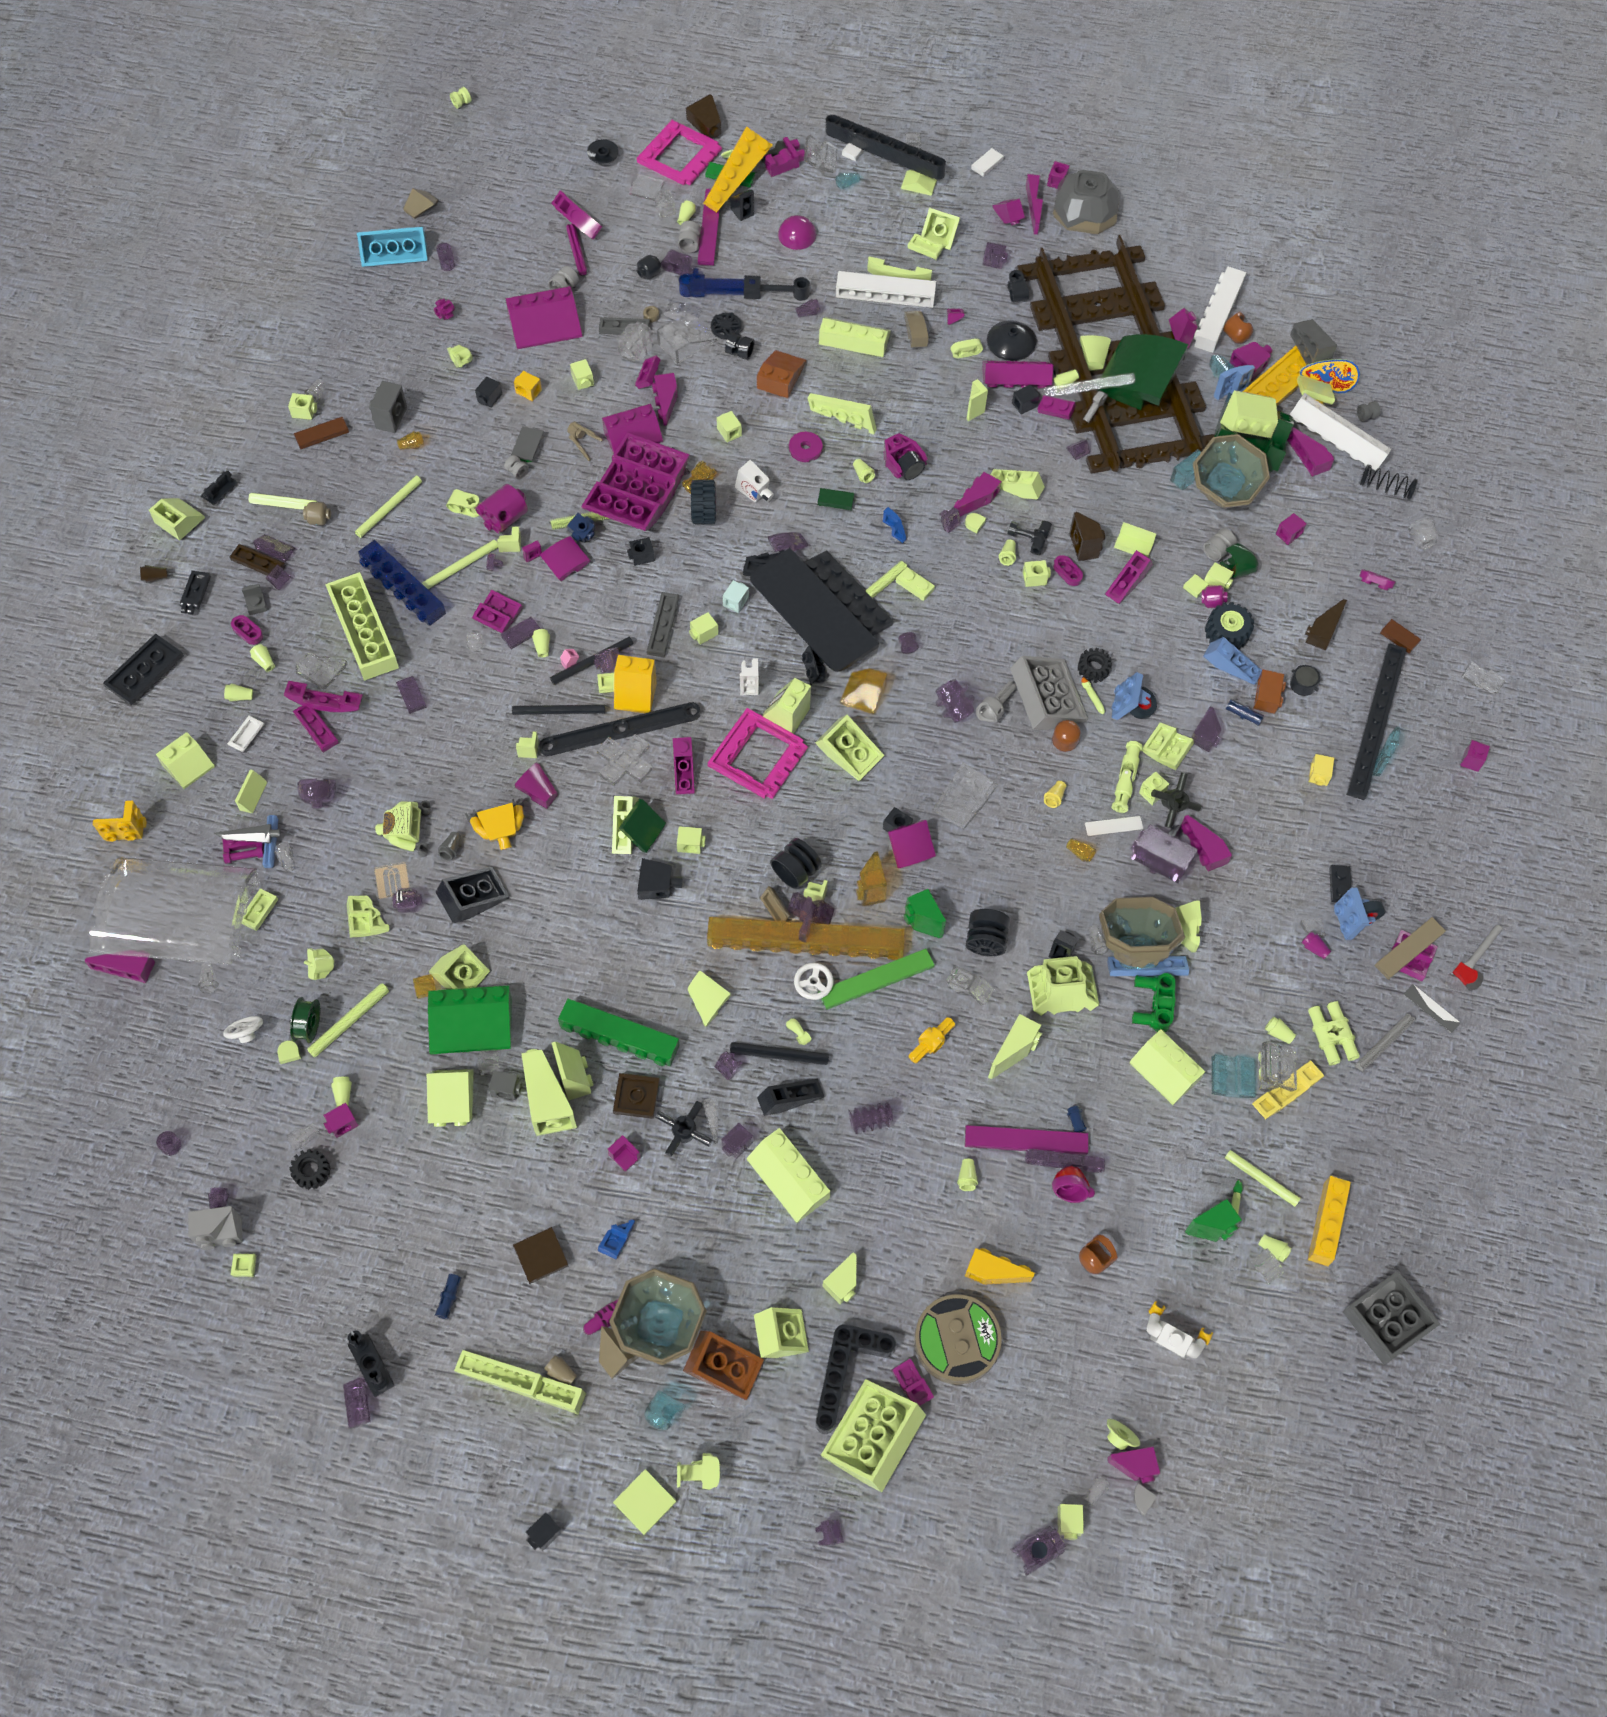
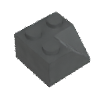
M382 380L380 386L376 388L375 396L369 403V409L371 410L372 420L376 429L396 433L407 409L402 385Z

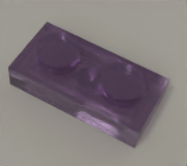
M357 1378L343 1384L348 1428H357L371 1422L365 1379Z

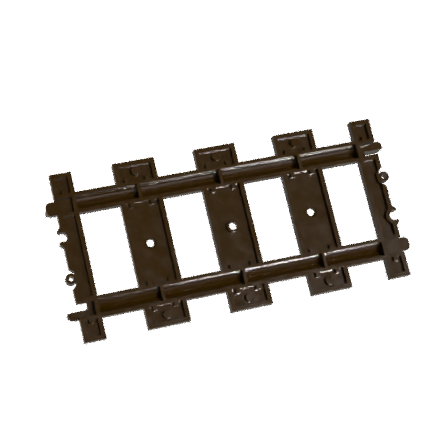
M1121 235L1117 237L1116 246L1119 252L1115 255L1110 250L1102 251L1101 254L1097 250H1092L1090 254L1067 255L1066 261H1062L1060 257L1047 260L1044 249L1041 247L1039 256L1035 258V263L1017 265L1016 269L1023 273L1025 281L1037 280L1044 300L1030 302V309L1038 331L1055 329L1062 350L1050 351L1048 353L1049 361L1053 364L1055 377L1058 374L1074 369L1078 373L1079 379L1074 383L1081 401L1075 402L1076 407L1070 419L1076 434L1090 431L1094 434L1101 454L1087 456L1086 462L1091 474L1110 471V468L1113 472H1118L1119 467L1121 469L1132 467L1134 463H1136V467L1139 469L1143 468L1145 463L1150 464L1161 461L1169 463L1170 456L1176 457V460L1179 461L1180 458L1189 457L1192 454V457L1196 459L1214 437V434L1201 436L1192 413L1204 412L1206 409L1196 381L1180 384L1176 374L1159 406L1145 401L1142 409L1139 410L1107 397L1104 404L1098 407L1090 422L1083 419L1093 404V398L1097 394L1092 376L1104 373L1121 340L1111 341L1103 369L1089 371L1083 356L1082 346L1079 344L1073 325L1133 315L1140 334L1162 336L1175 340L1172 331L1159 332L1152 312L1162 311L1165 308L1156 282L1140 284L1132 265L1133 263L1145 261V254L1141 245L1125 247ZM1114 267L1121 287L1062 297L1055 276ZM1098 302V303H1100L1101 305H1100V306H1096L1095 303ZM1174 418L1181 440L1119 450L1111 429L1112 427L1152 420Z

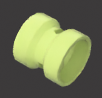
M465 87L460 88L458 92L450 93V99L455 108L461 107L464 103L471 102V96Z

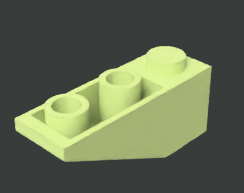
M993 469L990 474L1001 481V490L1021 498L1038 499L1045 487L1039 472Z

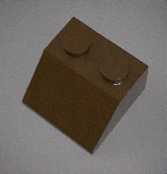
M1074 512L1069 535L1078 561L1099 558L1100 551L1103 549L1102 543L1105 540L1104 530H1101L1098 522L1079 512Z

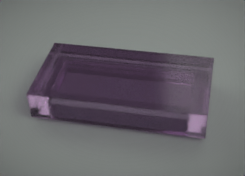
M529 617L501 633V638L510 649H513L531 639L533 632L541 628L532 617Z
M414 676L396 682L409 714L427 708Z

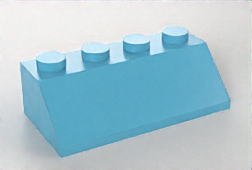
M424 227L357 233L362 267L428 261Z

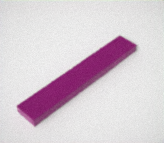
M706 189L705 199L708 196L711 189ZM704 205L698 265L714 266L720 209L716 213L706 205Z
M966 1125L965 1147L1088 1155V1133Z

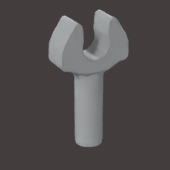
M1099 391L1095 395L1093 404L1083 418L1084 420L1090 422L1098 407L1104 404L1107 398L1105 393Z

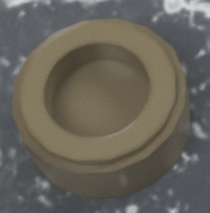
M648 306L643 310V318L650 319V322H655L660 317L659 309L655 306Z

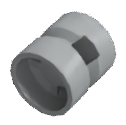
M685 221L680 226L678 247L685 253H694L699 246L701 227L696 222Z
M563 266L548 281V286L550 290L569 286L572 289L579 282V277L572 268Z
M1222 528L1203 545L1204 552L1211 560L1219 561L1228 553L1226 548L1236 544L1237 539L1230 530Z

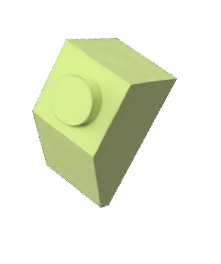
M854 1252L823 1281L822 1287L840 1305L844 1301L849 1302L856 1294L854 1292L856 1289V1254Z

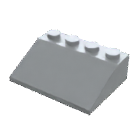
M1021 656L1010 668L1033 729H1054L1063 720H1072L1075 723L1088 720L1064 659Z

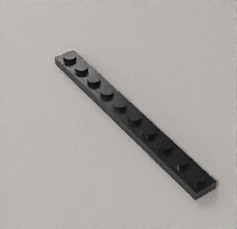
M1391 643L1386 648L1346 793L1348 796L1365 800L1367 797L1407 648Z

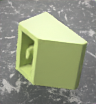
M180 498L160 499L149 509L154 523L178 540H181L205 518L204 515Z

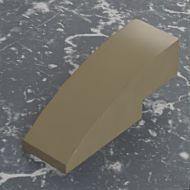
M921 310L904 312L911 347L928 346V332Z

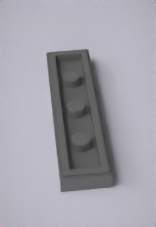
M661 593L647 648V655L665 658L679 602L678 594Z

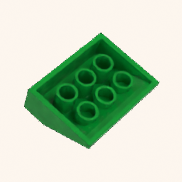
M509 985L428 991L430 1055L511 1049L512 998Z

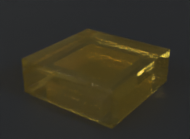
M431 974L413 979L417 999L428 997V991L436 990L434 978Z

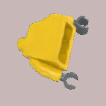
M521 798L520 803H515L514 799H512V803L476 812L474 809L472 816H468L467 813H465V816L479 836L486 840L489 839L490 842L498 840L500 850L512 848L509 837L515 836L516 832L521 829L524 819L523 798Z

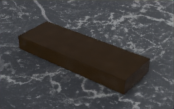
M238 544L229 556L231 561L274 579H277L286 567L284 562L241 544Z

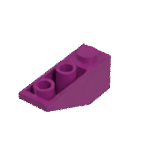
M674 373L654 375L655 383H652L653 393L657 394V396H654L655 404L660 408L657 409L659 420L662 419L663 426H667L678 397Z
M983 472L980 477L977 476L972 487L967 488L964 492L962 499L956 501L954 517H961L990 504L1000 492L1001 481L986 472Z
M673 738L676 795L695 794L692 738Z
M1186 815L1181 824V829L1188 836L1192 849L1196 850L1199 855L1201 865L1205 866L1208 872L1227 865L1232 854L1223 839L1189 815Z

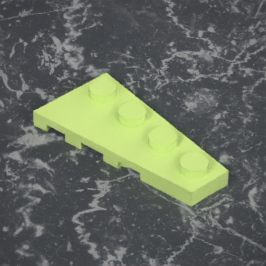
M812 393L809 394L808 402L812 411L830 418L835 416L842 423L848 421L855 424V428L862 429L863 427L868 429L869 433L875 434L877 428L871 405Z

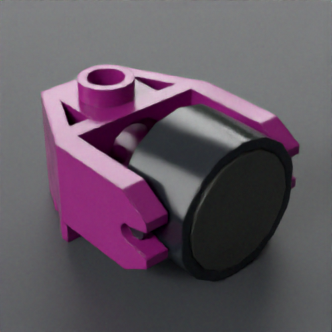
M900 433L884 440L883 454L885 467H888L896 478L903 477L905 480H912L922 473L928 459L916 441Z

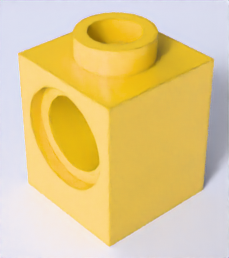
M525 371L514 380L515 392L531 401L542 391L540 378Z

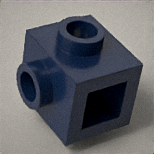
M577 513L567 525L568 531L572 533L571 536L578 542L580 540L583 543L587 540L590 541L595 535L594 521L588 516L583 517Z

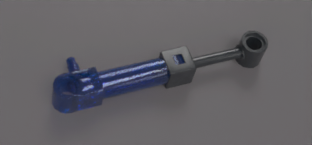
M694 268L693 274L684 273L678 279L679 293L683 297L705 298V294L744 295V299H760L761 291L793 292L796 300L804 301L809 298L810 282L805 277L796 278L793 285L761 284V276L744 275V279L705 278V274H699L698 268Z

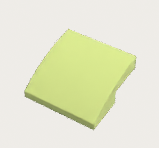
M1159 723L1143 746L1142 751L1159 763L1176 770L1193 746L1194 741L1192 738L1178 734L1176 728Z

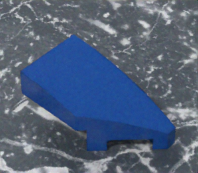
M887 507L883 511V522L892 528V536L901 543H904L906 535L901 519L892 509Z
M629 1220L628 1223L618 1226L616 1224L611 1225V1230L607 1231L598 1246V1252L617 1260L634 1227L635 1220Z

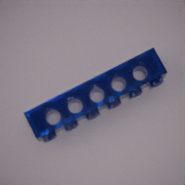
M373 540L358 551L361 566L365 569L368 568L375 579H380L382 585L387 590L390 589L397 600H402L410 612L414 611L422 623L425 622L428 626H431L446 614L444 604L376 540Z

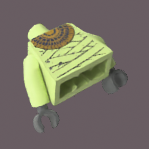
M427 800L422 801L420 804L418 802H399L392 809L385 811L383 823L377 824L375 827L376 833L383 835V837L389 840L390 844L412 852L416 850L419 856L426 857L427 852L420 849H429L426 843L416 845V843L419 842L421 813L423 815L431 813L429 808L430 802Z

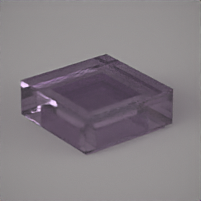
M278 564L265 577L277 590H280L291 578Z

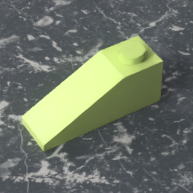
M614 796L612 853L632 854L633 842L619 827L638 801V797Z

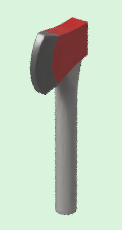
M1496 925L1473 955L1465 963L1460 962L1452 972L1469 991L1477 989L1483 982V974L1473 968L1503 930L1500 925Z

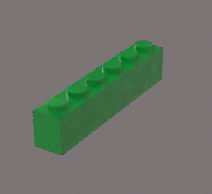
M568 998L558 1017L559 1026L566 1032L571 1033L573 1031L579 1033L585 1039L593 1038L604 1046H615L621 1052L634 1053L636 1057L646 1060V1058L653 1060L659 1066L667 1065L671 1067L680 1046L679 1038Z

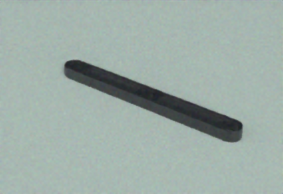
M689 702L545 737L539 743L540 752L544 756H553L695 721L700 717V707L697 703ZM694 708L697 710V713L690 715L687 713V710ZM618 726H624L626 728L623 732H617L615 730ZM547 743L553 745L550 750H544L543 746Z

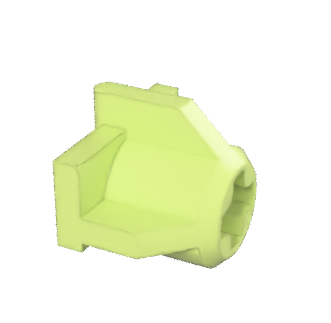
M457 345L447 348L449 356L457 368L471 362L473 359L467 347Z
M308 948V960L304 961V964L308 965V978L313 980L326 978L334 968L333 957L323 948Z

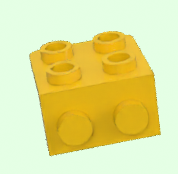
M133 800L125 801L123 818L93 820V826L100 836L109 842L122 839L128 841L142 839L143 829L146 828L147 824L146 818L143 817L140 808L136 806Z

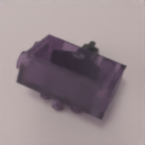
M1150 824L1146 831L1142 829L1138 838L1132 844L1131 850L1133 852L1130 858L1150 868L1149 872L1151 874H1156L1157 872L1179 883L1198 849L1179 840L1183 832L1181 825H1174L1169 833H1166Z

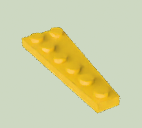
M746 126L703 204L717 213L773 144Z

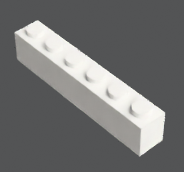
M1227 267L1225 273H1221L1219 278L1221 283H1217L1214 290L1215 295H1212L1209 301L1211 306L1206 307L1204 313L1206 317L1200 321L1199 328L1201 329H1197L1193 339L1196 340L1194 347L1211 353L1214 352L1223 327L1243 285L1246 272Z
M838 271L836 298L933 308L936 281Z
M1304 393L1290 413L1296 422H1302L1310 431L1317 432L1324 440L1331 441L1339 450L1348 452L1353 459L1360 460L1365 466L1367 464L1371 465L1375 471L1391 451L1389 447L1306 393Z

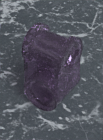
M669 250L661 261L662 268L668 272L682 277H689L693 274L692 258L689 255Z

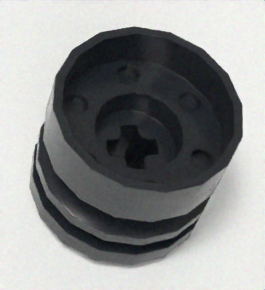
M793 838L784 847V851L778 852L770 860L771 867L776 875L793 889H799L808 880V876L814 875L815 871L822 867L817 853L811 846L799 838Z
M977 909L972 911L969 918L966 948L982 956H1000L1004 954L1008 941L1006 935L1009 932L1011 920L1009 916L994 909Z

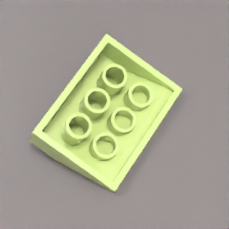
M865 1379L821 1456L861 1482L883 1492L926 1414L917 1403Z

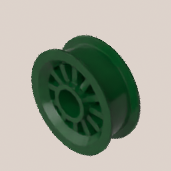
M300 997L296 1001L290 1022V1036L293 1041L304 1039L307 1043L313 1042L317 1034L321 1014L318 999L311 1002L305 1001L303 997Z

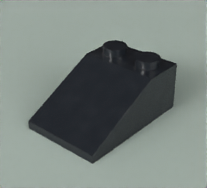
M492 866L442 879L435 892L452 923L470 919L508 900L510 897Z

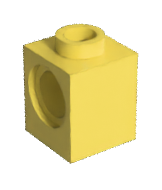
M1315 754L1311 762L1308 782L1327 786L1332 777L1334 758Z

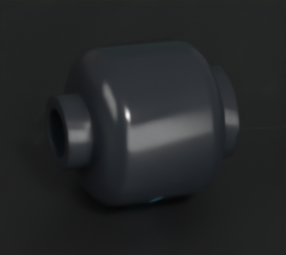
M646 255L637 262V274L641 278L650 280L660 273L661 263L656 256Z

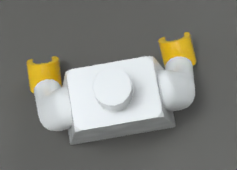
M1155 1301L1149 1309L1150 1316L1147 1324V1332L1151 1335L1149 1339L1184 1359H1187L1188 1356L1193 1359L1199 1357L1205 1346L1210 1343L1213 1332L1206 1334L1204 1332L1205 1328H1201L1197 1340H1195L1183 1331L1161 1321L1160 1316L1166 1308L1164 1305L1162 1308L1158 1307L1157 1301Z

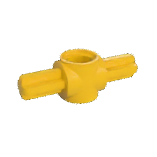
M947 1017L936 1028H927L918 1039L919 1045L908 1055L909 1059L914 1063H918L927 1053H936L945 1043L944 1036L955 1026L954 1021Z

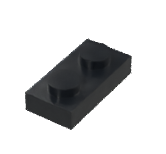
M1331 865L1329 868L1331 902L1337 903L1352 888L1350 866Z

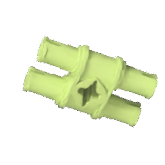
M1338 1001L1327 1005L1332 1018L1331 1022L1324 1020L1320 1006L1310 1008L1308 1013L1314 1025L1312 1031L1316 1034L1319 1048L1324 1050L1329 1066L1336 1065L1341 1061L1335 1045L1339 1044L1343 1046L1348 1061L1358 1059L1360 1055L1354 1043L1355 1035L1352 1034L1348 1024L1349 1020L1343 1016Z

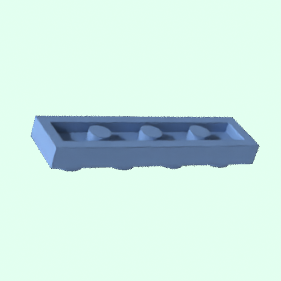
M1169 956L1157 965L1147 964L1143 968L1124 965L1114 957H1108L1107 960L1110 976H1157L1163 973H1168L1172 976H1188L1189 974L1186 956Z

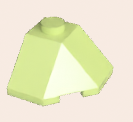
M1193 901L1176 907L1185 936L1181 944L1191 952H1196L1200 944V936H1196L1199 933L1202 919L1200 901Z

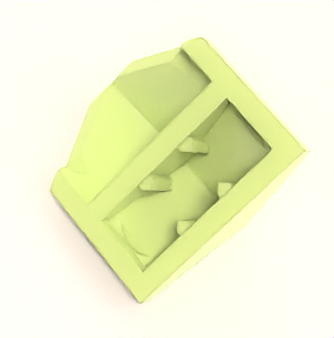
M910 169L906 172L901 189L932 196L937 180Z

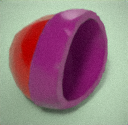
M1067 1166L1058 1171L1052 1181L1054 1193L1062 1200L1070 1203H1080L1085 1201L1086 1198H1092L1095 1195L1094 1189L1090 1187L1083 1172L1074 1166Z

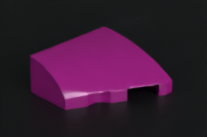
M538 763L532 765L515 783L516 789L529 795L532 801L546 809L558 796L557 791Z

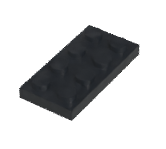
M155 633L103 684L108 690L132 706L184 655L180 650Z

